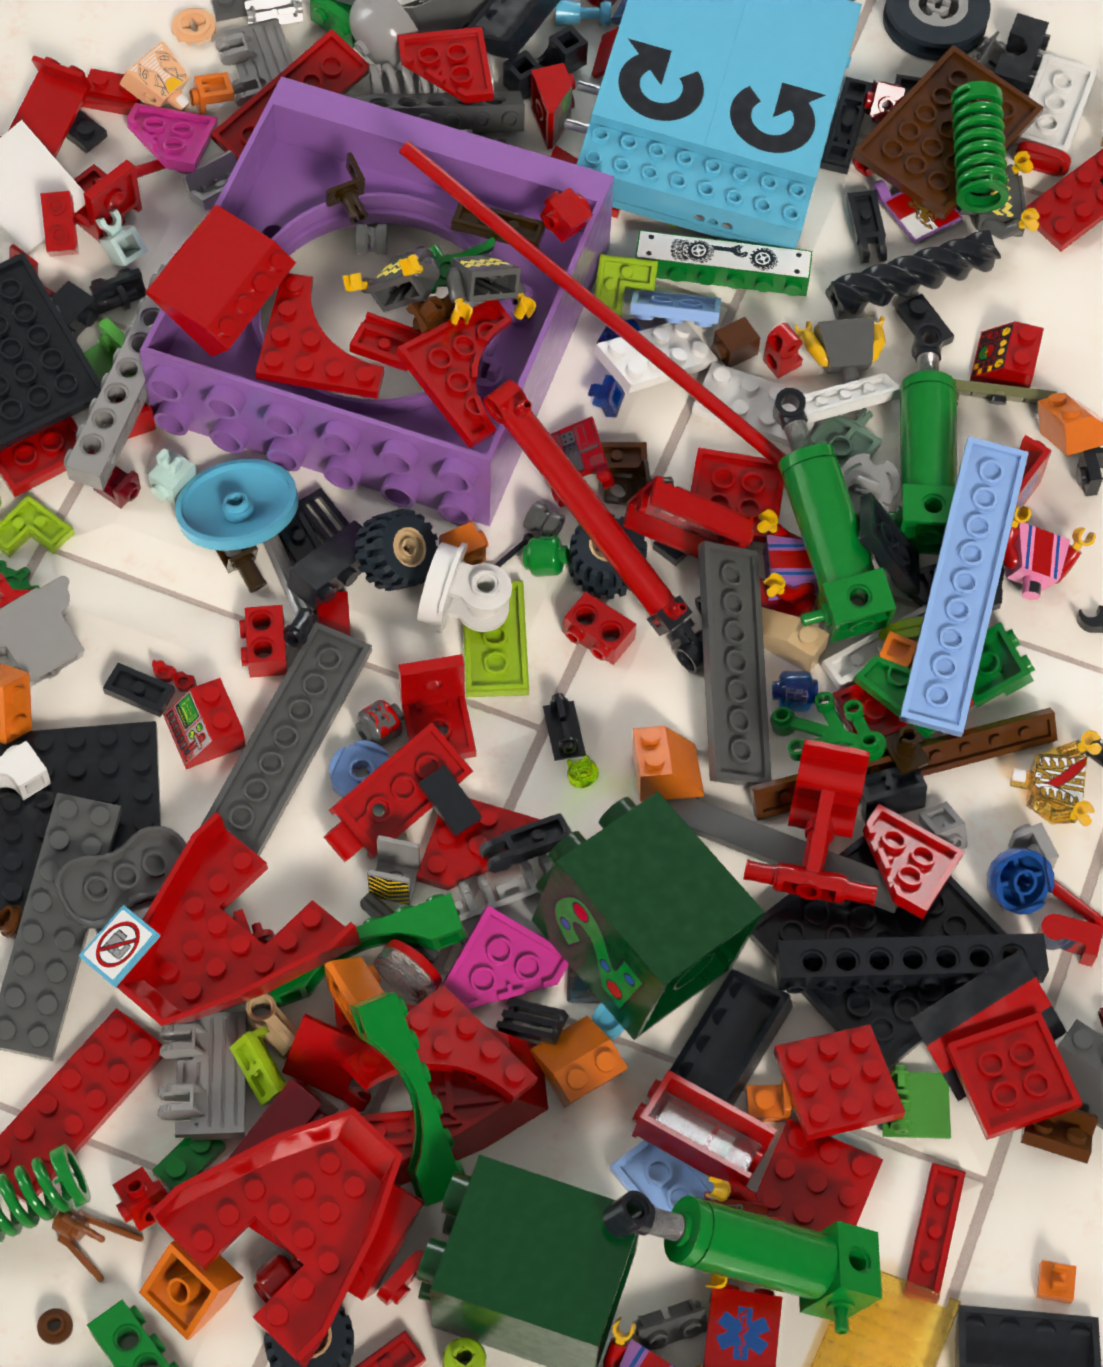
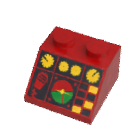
M1014 321L981 331L970 381L1030 388L1044 328Z

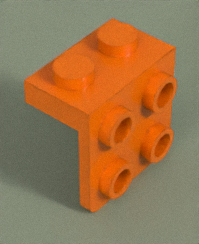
M0 663V743L6 745L32 730L30 673Z

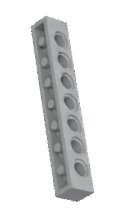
M161 264L158 273L151 276L148 287L166 265ZM148 295L145 299H140L136 310V319L134 323L128 324L124 336L125 342L122 348L118 347L113 356V367L110 373L106 372L100 386L101 392L98 398H93L88 410L89 417L85 424L82 423L79 426L76 434L77 442L73 450L69 449L64 459V466L66 467L69 480L104 491L148 397L140 352L136 351L141 349L151 329L148 326L154 323L161 310ZM135 373L133 377H124L126 374ZM117 398H122V399H124L123 401H121V402H119V403H114V402H112L113 400H115V399H117ZM103 424H112L108 428H100ZM92 449L100 450L95 454H88V452Z

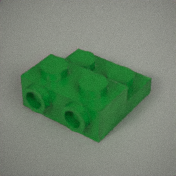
M1001 622L987 629L972 693L973 703L976 708L1003 693L1008 696L1034 681L1030 673L1035 671V668L1026 654L1020 657L1016 650V647L1021 645L1012 629L1005 631Z

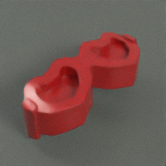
M162 660L152 661L155 677L166 683L174 681L176 688L180 692H187L190 688L197 686L193 675H187L183 671L177 672L173 666L166 665Z

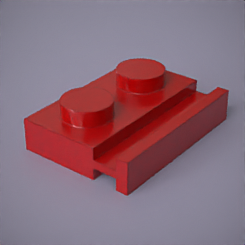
M91 68L87 77L91 88L81 107L129 115L134 104L140 103L141 100L120 85L125 74Z
M367 312L364 322H361L349 344V352L407 372L408 369L395 354L398 346L418 337L422 332L414 330L413 327Z

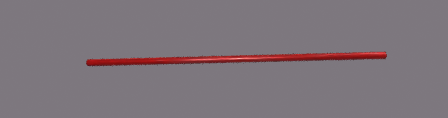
M409 140L402 146L399 151L402 156L779 468V461L786 456L784 452Z

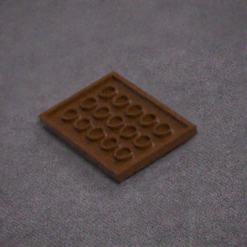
M954 45L853 150L852 154L854 159L943 221L958 205L956 202L957 181L955 179L954 130L952 127L953 105L951 103V95L954 90L972 81H987L1001 88L1003 92L1002 109L1004 111L1003 122L1005 124L1003 133L1006 139L1004 144L1006 152L1042 114L1044 108ZM984 98L975 99V100H972V101L966 103L965 105L970 104V103H973V102H979V101H990V102H992V100H990V99H984Z

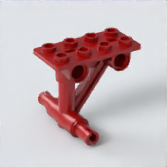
M804 740L787 825L805 829L804 834L807 840L802 866L785 862L777 863L775 866L747 859L743 880L770 884L775 891L798 895L807 900L819 899L839 904L841 902L844 903V900L874 906L878 885L850 881L849 877L845 874L825 871L829 843L834 839V835L852 839L859 800L861 799L870 756L869 751L829 744L823 741Z

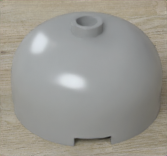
M355 0L351 7L349 25L356 41L354 44L358 52L363 57L367 56L374 64H381V68L383 64L391 63L396 71L397 65L401 61L397 35L418 32L408 13L397 0Z

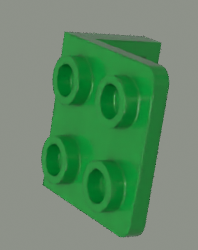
M310 0L311 21L328 32L332 29L350 47H355L354 43L356 41L349 25V14L352 5L334 0Z

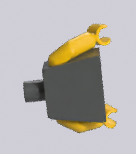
M870 315L865 318L818 322L814 327V332L812 331V323L810 321H806V329H800L797 324L794 325L795 333L800 337L806 350L817 364L824 367L827 374L841 373L842 384L859 380V371L868 370L872 363L878 360L886 343L883 329L885 318L883 316H880L879 322H875L874 317Z

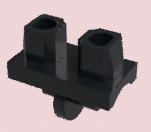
M129 267L121 269L115 277L107 280L103 278L91 281V286H89L91 295L96 299L99 315L120 306L125 311L131 309L130 302L146 296V288L139 268L133 270Z

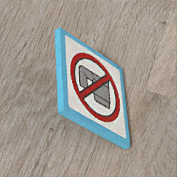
M123 905L80 953L79 957L116 988L161 935Z

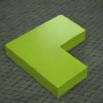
M600 254L595 296L621 317L625 288L654 292L658 261Z
M27 495L0 521V551L10 558L25 542L33 538L54 554L75 534L74 529L30 495Z

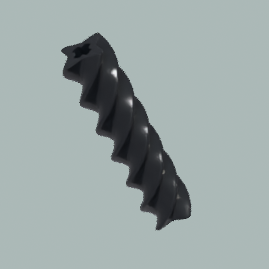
M981 230L968 235L966 238L947 241L939 247L922 249L913 256H901L887 264L870 266L860 273L843 275L835 281H831V284L825 290V294L832 305L836 319H838L842 311L851 315H859L864 311L868 303L880 307L888 305L895 294L911 298L916 294L921 285L930 289H938L946 277L962 281L967 278L973 268L982 272H989L994 267L995 259H1001V255L994 245L990 230Z

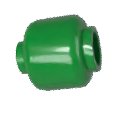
M557 536L533 537L529 540L528 545L523 547L524 567L526 570H530L531 574L535 577L559 575L563 571L564 564H569V548L567 545L563 546L562 541Z

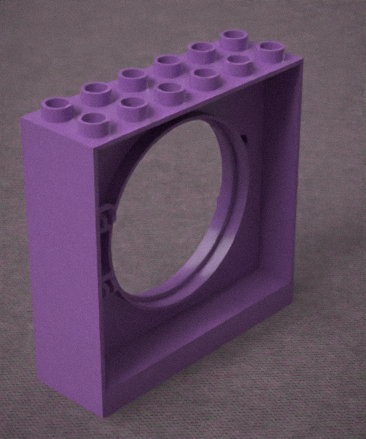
M281 76L215 205L217 204L274 240L290 256L300 247L319 236L356 225L351 224L342 203L327 207L325 203L327 189L352 180L346 168L347 153L352 152L365 178L364 194L358 197L368 213V217L362 222L356 217L358 224L388 223L423 229L452 242L463 251L488 240L486 238L451 229V221L459 202L399 153L402 146L409 140L490 208L543 221L539 215L546 206L544 201L552 193L558 191L560 194L570 187L574 193L582 195L588 201L593 214L584 229L564 243H561L555 234L546 228L539 249L591 292L597 278L600 254L607 255L610 245L614 176ZM495 241L494 250L486 255L521 268L520 279L526 290L524 295L536 302V309L530 318L525 314L523 319L519 320L513 314V310L516 307L514 304H518L517 299L498 300L513 320L509 327L501 331L490 341L481 355L478 377L476 379L477 394L481 397L483 403V399L507 380H512L523 390L527 400L532 404L530 409L538 416L584 306L511 245ZM162 309L160 310L140 349V356L154 421L164 431L179 436L185 435L188 430L210 437L217 447L230 453H241L244 448L267 455L270 462L283 467L287 471H298L302 466L323 473L330 483L342 489L352 490L357 485L380 491L384 499L398 507L410 508L415 503L438 510L442 518L458 526L474 521L490 527L523 450L504 425L496 422L486 409L485 411L496 427V431L493 436L468 448L425 391L392 399H360L334 394L325 390L256 379L255 371L265 338L261 320V309L230 349L213 357L198 345Z

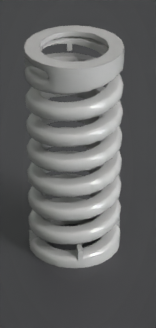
M487 52L488 63H489L490 74H491V80H492L493 91H494V79H493L492 64H491V59H490L489 52ZM401 61L397 65L396 73L391 63L383 64L382 70L381 64L369 65L371 95L389 94V84L392 94H404V83L407 94L419 93V81L422 93H434V84L402 66ZM437 87L438 93H447L446 91Z

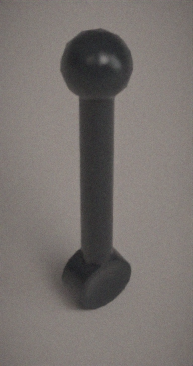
M526 533L523 536V540L494 565L499 567L504 565L525 545H528L529 540L534 535Z

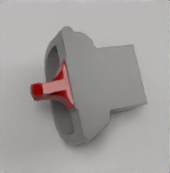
M0 573V657L6 655L14 668L30 673L31 688L44 679L55 677L63 668L83 657L85 649L64 619L70 602L68 591L70 581L68 577L60 576L39 589L36 587L30 590L12 589L6 581L7 578Z

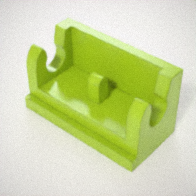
M267 1026L246 1032L229 1047L261 1107L272 1103L288 1083L285 1082L263 1042L264 1036L270 1033Z

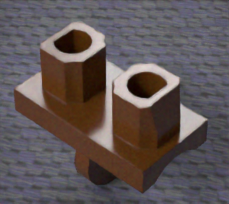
M447 294L444 298L431 296L426 301L411 303L406 310L414 315V330H420L423 334L450 320L455 304L451 303L450 296Z

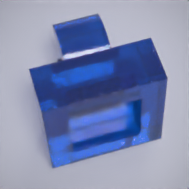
M605 375L602 385L591 384L588 396H594L593 406L601 407L605 417L617 418L625 392L612 375Z

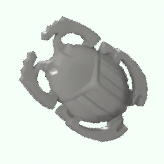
M857 454L850 457L841 469L858 519L860 497L871 492L881 505L890 506L898 492L900 474L897 468L888 460L883 464L877 465L873 464L870 460L869 454ZM861 464V466L850 471L848 475L845 474L853 466ZM886 473L889 474V476L892 479L893 490H890V482ZM883 506V508H884V509L887 511V513H888V512H889V507Z

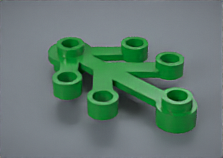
M820 692L815 696L816 709L823 714L828 726L796 717L794 712L787 707L777 708L770 717L772 730L779 736H788L795 730L819 737L814 739V741H823L834 745L845 744L848 747L869 751V761L880 759L887 747L886 739L881 733L870 731L863 717L862 703L858 700H850L843 707L845 718L853 722L857 734L845 731L834 709L833 695L829 692ZM823 701H829L826 704H821ZM857 709L856 712H849L850 710ZM795 739L789 743L788 751L792 760L800 761L802 750L799 752L794 750L798 748L803 749L804 740Z

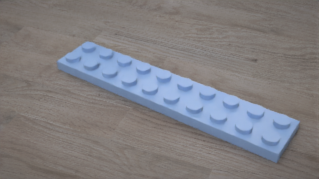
M970 436L967 438L899 721L961 737L964 732L1029 453L1027 451Z

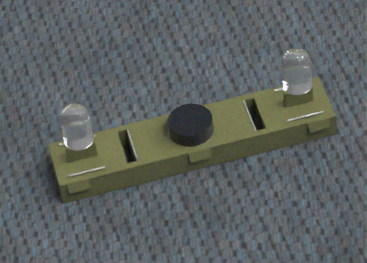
M954 379L957 386V400H959L960 395L989 398L988 403L995 405H1005L1006 401L1031 403L1036 405L1035 409H1038L1039 400L1046 399L1051 394L1057 393V391ZM1036 411L1034 427L1040 430L1038 411Z

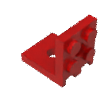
M125 160L109 174H106L93 164L74 179L84 191L85 205L75 213L76 224L99 243V239L104 237V230L99 228L95 221L96 219L102 217L107 225H111L113 218L109 211L117 209L121 215L123 225L125 223L124 215L134 209L140 212L142 210L136 169L128 160ZM103 177L96 184H92V180Z
M462 654L399 664L400 702L408 741L430 722H433L435 726L440 725L447 728L448 732L444 737L463 759L476 757V747L465 699V674Z

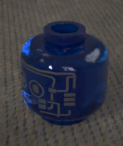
M785 670L781 672L779 681L772 682V700H778L779 707H787L796 712H807L812 704H815V696L818 694V680L813 679L808 671Z

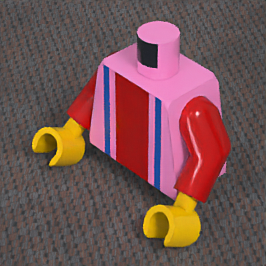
M1016 505L1003 560L1005 575L1009 580L1023 584V598L1037 600L1040 598L1041 590L1059 583L1069 573L1082 554L1080 551L1082 546L1092 545L1095 542L1096 535L1090 532L1086 539L1082 541L1081 536L1085 528H1076L1072 534L1074 543L1070 545V539L1024 523L1029 520L1031 510L1029 507L1022 506L1019 515H1017L1019 505Z

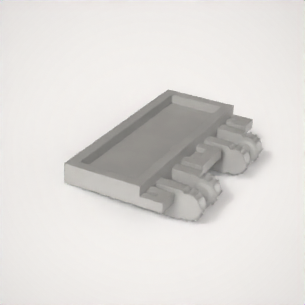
M278 19L224 31L225 37L219 38L216 41V49L222 52L219 58L223 65L230 66L231 64H236L240 79L231 82L234 94H236L234 101L238 108L242 107L294 62Z
M547 853L538 856L539 866L543 874H545L552 868ZM528 860L519 863L528 890H526L522 877L495 886L499 897L498 901L495 900L486 876L481 875L477 877V884L484 897L485 906L477 908L469 885L465 882L458 884L467 912L465 913L461 900L454 903L467 939L486 906L492 907L546 939L544 934L532 922V917L542 895L535 888L537 882ZM466 940L461 942L462 947L464 946Z
M246 1011L216 1012L195 1021L163 1026L160 1037L164 1040H192V1042L169 1043L162 1045L160 1048V1055L163 1059H192L177 1061L176 1084L164 1085L158 1090V1097L162 1100L190 1101V1103L163 1104L158 1109V1116L161 1119L191 1120L175 1122V1138L191 1137V1141L244 1139L246 1078L229 1047L247 1032Z

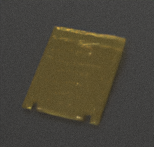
M880 1270L882 1299L848 1318L849 1332L846 1334H837L834 1321L830 1320L811 1367H936L960 1308L961 1301L950 1297L946 1308L937 1305L940 1293Z

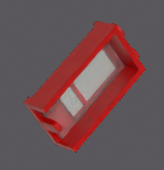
M658 475L627 502L623 527L698 559V545L703 541L744 548L751 544L754 537V531L752 530L754 517L749 516L745 518L746 516L686 489L679 486L673 487L672 483L666 484L663 482L664 478Z
M668 1070L662 1081L655 1079L646 1096L650 1099L648 1104L646 1105L641 1102L632 1118V1121L637 1123L632 1137L637 1138L639 1136L641 1139L709 1177L712 1176L722 1180H738L745 1186L750 1182L777 1131Z

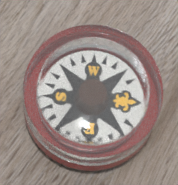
M391 940L374 960V966L382 978L396 991L415 1003L419 1004L442 984L439 972L419 951L399 940Z

